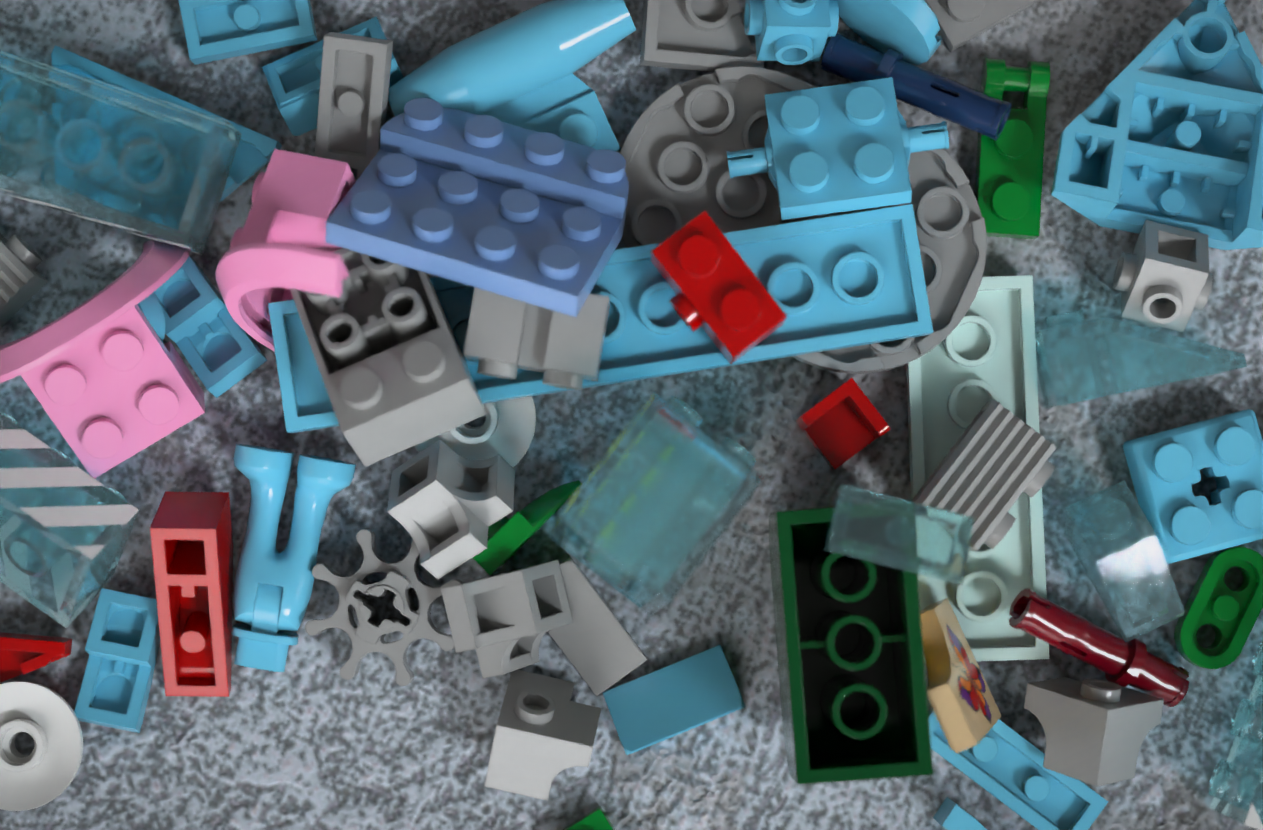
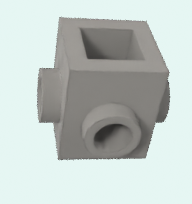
M1145 220L1132 254L1122 252L1114 273L1113 289L1121 291V317L1135 320L1149 327H1164L1184 332L1193 310L1204 309L1212 287L1213 276L1209 272L1208 235Z

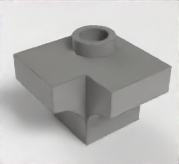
M439 439L392 471L387 512L404 526L413 538L419 551L420 564L434 577L439 579L485 550L488 541V527L513 511L515 469L499 454L485 460L464 458L456 454Z
M558 560L501 572L441 589L456 653L476 649L483 678L503 675L540 662L539 645L544 634L548 630L573 623Z
M521 670L512 671L495 729L484 786L548 801L552 781L558 773L571 767H589L601 708L572 702L571 697L575 682Z
M1067 677L1027 683L1024 708L1038 718L1045 732L1046 749L1043 767L1098 787L1135 777L1141 744L1149 731L1160 724L1164 699L1127 687H1121L1118 684L1104 680L1085 679L1080 682Z

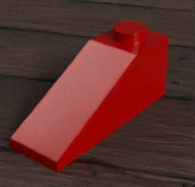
M165 491L150 526L165 696L229 697L231 692L233 537L229 492Z

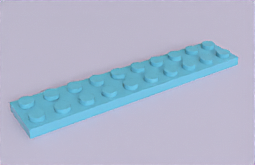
M913 204L723 233L787 316V319L780 328L733 364L727 361L702 327L692 332L670 304L669 300L677 294L651 262V251L661 243L615 250L590 294L608 296L610 299V309L598 381L583 379L582 388L931 335L933 327ZM443 277L430 278L463 354L475 287ZM294 299L268 303L286 432L297 433L340 426ZM464 356L483 404L572 390L542 384L544 376L542 372L518 369L516 380L478 374L479 362L469 361Z

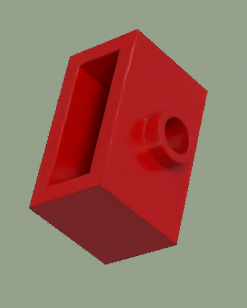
M705 210L651 251V262L677 294L669 300L674 310L692 332L702 327L730 364H733L780 328L787 319L783 310Z

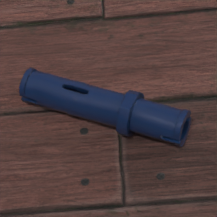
M838 33L830 39L822 57L821 65L823 71L830 72L852 82L892 77L896 100L990 137V139L995 141L1000 137L1011 111V103L903 61V53L893 49H888L886 53L843 37Z

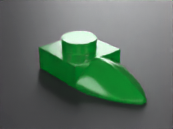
M577 480L553 488L534 499L521 511H518L510 520L504 516L488 527L487 548L472 558L489 575L495 574L583 484Z

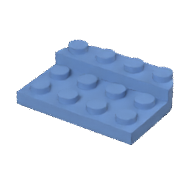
M429 98L412 99L405 104L404 113L393 117L381 127L380 150L326 221V243L577 317L623 236L629 182L625 173L626 160L620 153L612 150H597L586 145L561 139L552 133L536 132L501 122L493 116L476 115L458 109L443 108L439 102Z

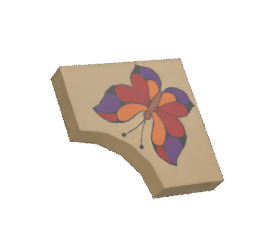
M945 598L920 611L923 651L928 669L929 686L927 698L951 750L958 753L978 745L999 720L1001 713L948 598Z

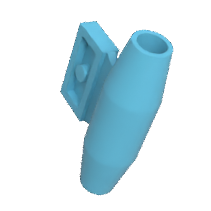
M552 0L544 2L447 47L389 87L388 101L395 116L404 113V106L408 101L416 98H429L439 102L443 108L458 109L476 115L493 116L501 122L536 132L552 133L561 139L586 145L597 150L606 149L617 152L621 148L595 91L573 73L627 37L636 28L624 0Z

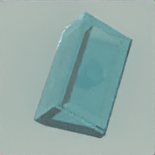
M840 484L824 550L963 585L974 517Z

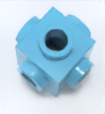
M837 0L745 1V34L755 35L758 61H778L785 65H799L807 61H819L827 37H835L837 34L839 23Z

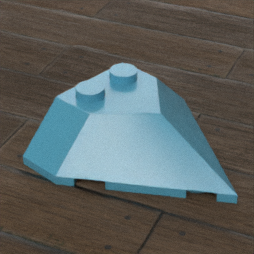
M1194 0L1062 131L1051 192L1052 196L1101 227L1140 234L1145 220L1207 234L1208 247L1234 250L1263 247V66L1245 31L1239 33L1224 3L1226 0Z

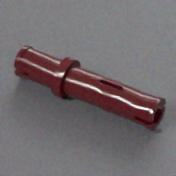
M1030 588L1022 590L1011 604L1009 615L1012 616L1009 619L1011 627L1020 629L1058 648L1062 652L1105 672V677L1109 682L1118 684L1121 687L1130 685L1146 694L1164 699L1163 704L1168 707L1176 706L1185 697L1189 688V681L1186 680L1189 677V672L1183 667H1177L1148 652L1146 644L1133 636L1121 638L1088 621L1084 617L1036 594Z

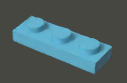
M932 707L928 711L931 749L1036 829L1088 830L1107 805V800L1082 781L1044 768L1045 753L1001 720L994 724L978 745L955 753L954 750H951Z

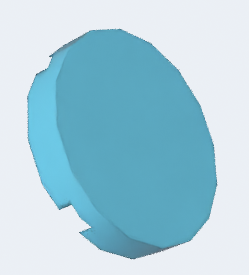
M837 0L839 16L844 23L865 42L883 53H886L888 49H893L903 53V61L919 65L927 62L941 45V36H936L940 31L938 19L924 0Z

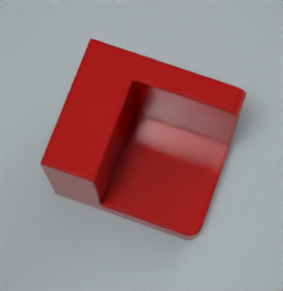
M853 378L847 380L795 420L832 470H836L872 441L891 430Z

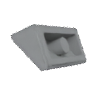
M570 556L559 566L573 623L548 630L547 632L593 693L598 696L647 660V656Z

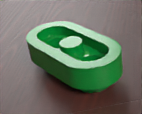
M1230 547L1215 552L1207 560L1174 630L1175 645L1186 661L1202 668L1219 669L1228 666L1240 655L1263 608V556L1245 547ZM1231 567L1238 568L1243 576L1241 586L1234 591L1230 590L1224 582L1225 573ZM1209 624L1215 631V640L1210 646L1203 648L1199 645L1196 634L1202 625Z

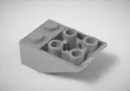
M341 248L333 253L340 254L349 275L347 280L342 279V294L340 298L290 288L341 431L365 467L487 415L428 273Z

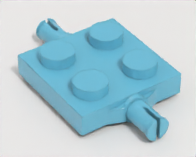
M889 77L766 94L764 97L768 130L764 140L765 147L726 151L730 179L738 176L768 172L769 179L778 192L781 220L911 203L912 189L908 172L911 153L944 148L949 149V136L946 121L907 127L906 121L897 107L893 78Z

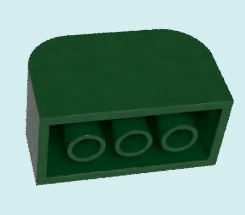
M912 502L770 513L769 550L781 711L786 757L791 777L797 785L933 775Z

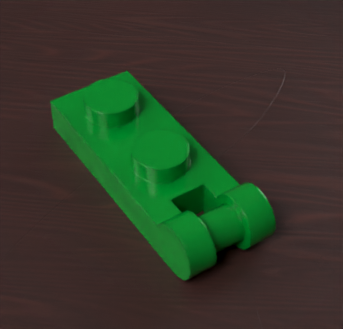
M984 59L980 92L1000 100L1003 99V91L1024 92L1023 109H1011L1006 125L997 141L978 133L975 197L982 218L984 217L986 235L988 237L1036 239L1039 237L1046 104L1050 85L1049 62L1029 61L1027 67L1006 66L1005 59Z

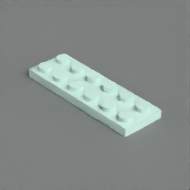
M1033 275L982 277L976 297L957 327L934 349L906 364L911 500L987 402L993 399L1040 434ZM1042 488L1033 497L1022 492L1008 510V513L1016 518L1010 530L996 547L991 549L983 543L977 552L969 551L912 507L920 611L933 603L948 598L976 661L1049 659L1048 643L1020 629H1015L1009 624V619L1012 617L1009 615L1011 604L1022 590L1030 588L1036 594L1047 599Z

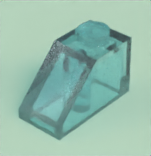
M1125 480L1066 507L1065 536L1125 642L1131 641L1184 616L1185 611L1157 535Z

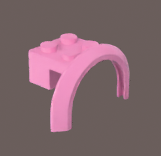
M274 149L266 171L260 172L255 179L252 189V207L244 227H240L235 231L231 240L230 250L222 256L218 263L216 282L231 317L247 334L274 352L268 303L292 300L293 296L290 288L338 298L342 294V279L347 280L349 273L340 254L333 253L342 247L326 243V221L356 182L348 162Z
M153 237L165 241L178 243L190 248V245L187 242V240ZM151 239L143 243V252L137 261L100 292L44 327L20 339L0 346V383L21 375L89 475L94 479L205 413L203 390L172 343L169 341L163 344L137 305L182 267L189 257V248Z

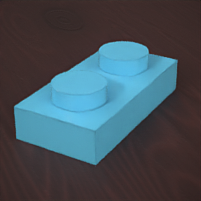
M178 0L189 58L194 65L318 40L310 0Z

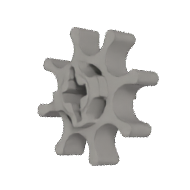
M362 529L357 532L356 539L363 550L364 560L361 568L351 576L340 575L325 563L317 564L313 567L312 575L314 578L330 582L336 588L339 594V606L337 611L327 619L308 621L305 625V630L312 636L320 634L328 628H338L349 635L353 651L350 659L340 668L339 673L343 679L349 680L358 675L362 659L368 653L381 652L391 658L395 665L396 683L399 686H406L414 680V674L407 663L406 655L413 641L427 638L437 643L444 651H450L455 648L452 634L441 632L434 626L430 611L433 603L442 596L441 589L463 582L459 579H454L439 587L427 585L418 574L417 564L420 555L414 540L412 541L409 554L403 560L391 563L379 556L375 547L374 531ZM377 572H385L387 574L383 581L377 583H370L367 580L370 575ZM412 588H414L418 596L419 609L414 605L411 594ZM392 591L396 595L393 606L401 611L400 614L409 618L411 622L409 623L403 618L390 617L379 623L375 619L378 608L370 603L371 600L363 597L361 592L366 595L381 597ZM352 605L356 610L359 626H357L352 613ZM394 631L403 633V638L393 642H386L384 640L387 633Z

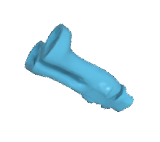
M236 444L234 466L249 480L251 499L245 537L234 583L235 620L239 621V623L232 626L231 631L233 636L238 637L234 664L274 672H285L289 645L298 644L299 635L296 631H298L303 622L314 584L312 569L317 564L319 541L328 505L336 493L351 484L356 464L313 455H299L292 524L285 550L279 552L276 548L277 532L295 453L260 446Z

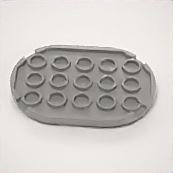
M743 66L715 69L714 73L697 77L682 85L678 83L664 92L639 117L626 138L620 153L626 160L625 173L629 182L622 236L626 248L662 243L704 210L721 232L727 233L913 204L933 333L926 336L791 357L817 368L839 373L865 374L887 371L903 366L925 355L945 340L957 327L974 301L982 281L986 264L987 235L984 217L982 218L978 202L969 185L970 181L961 167L944 149L911 153L908 166L912 189L911 203L781 220L778 192L770 181L768 172L738 176L730 179L726 151L765 147L764 140L768 130L764 95L817 87L778 71Z

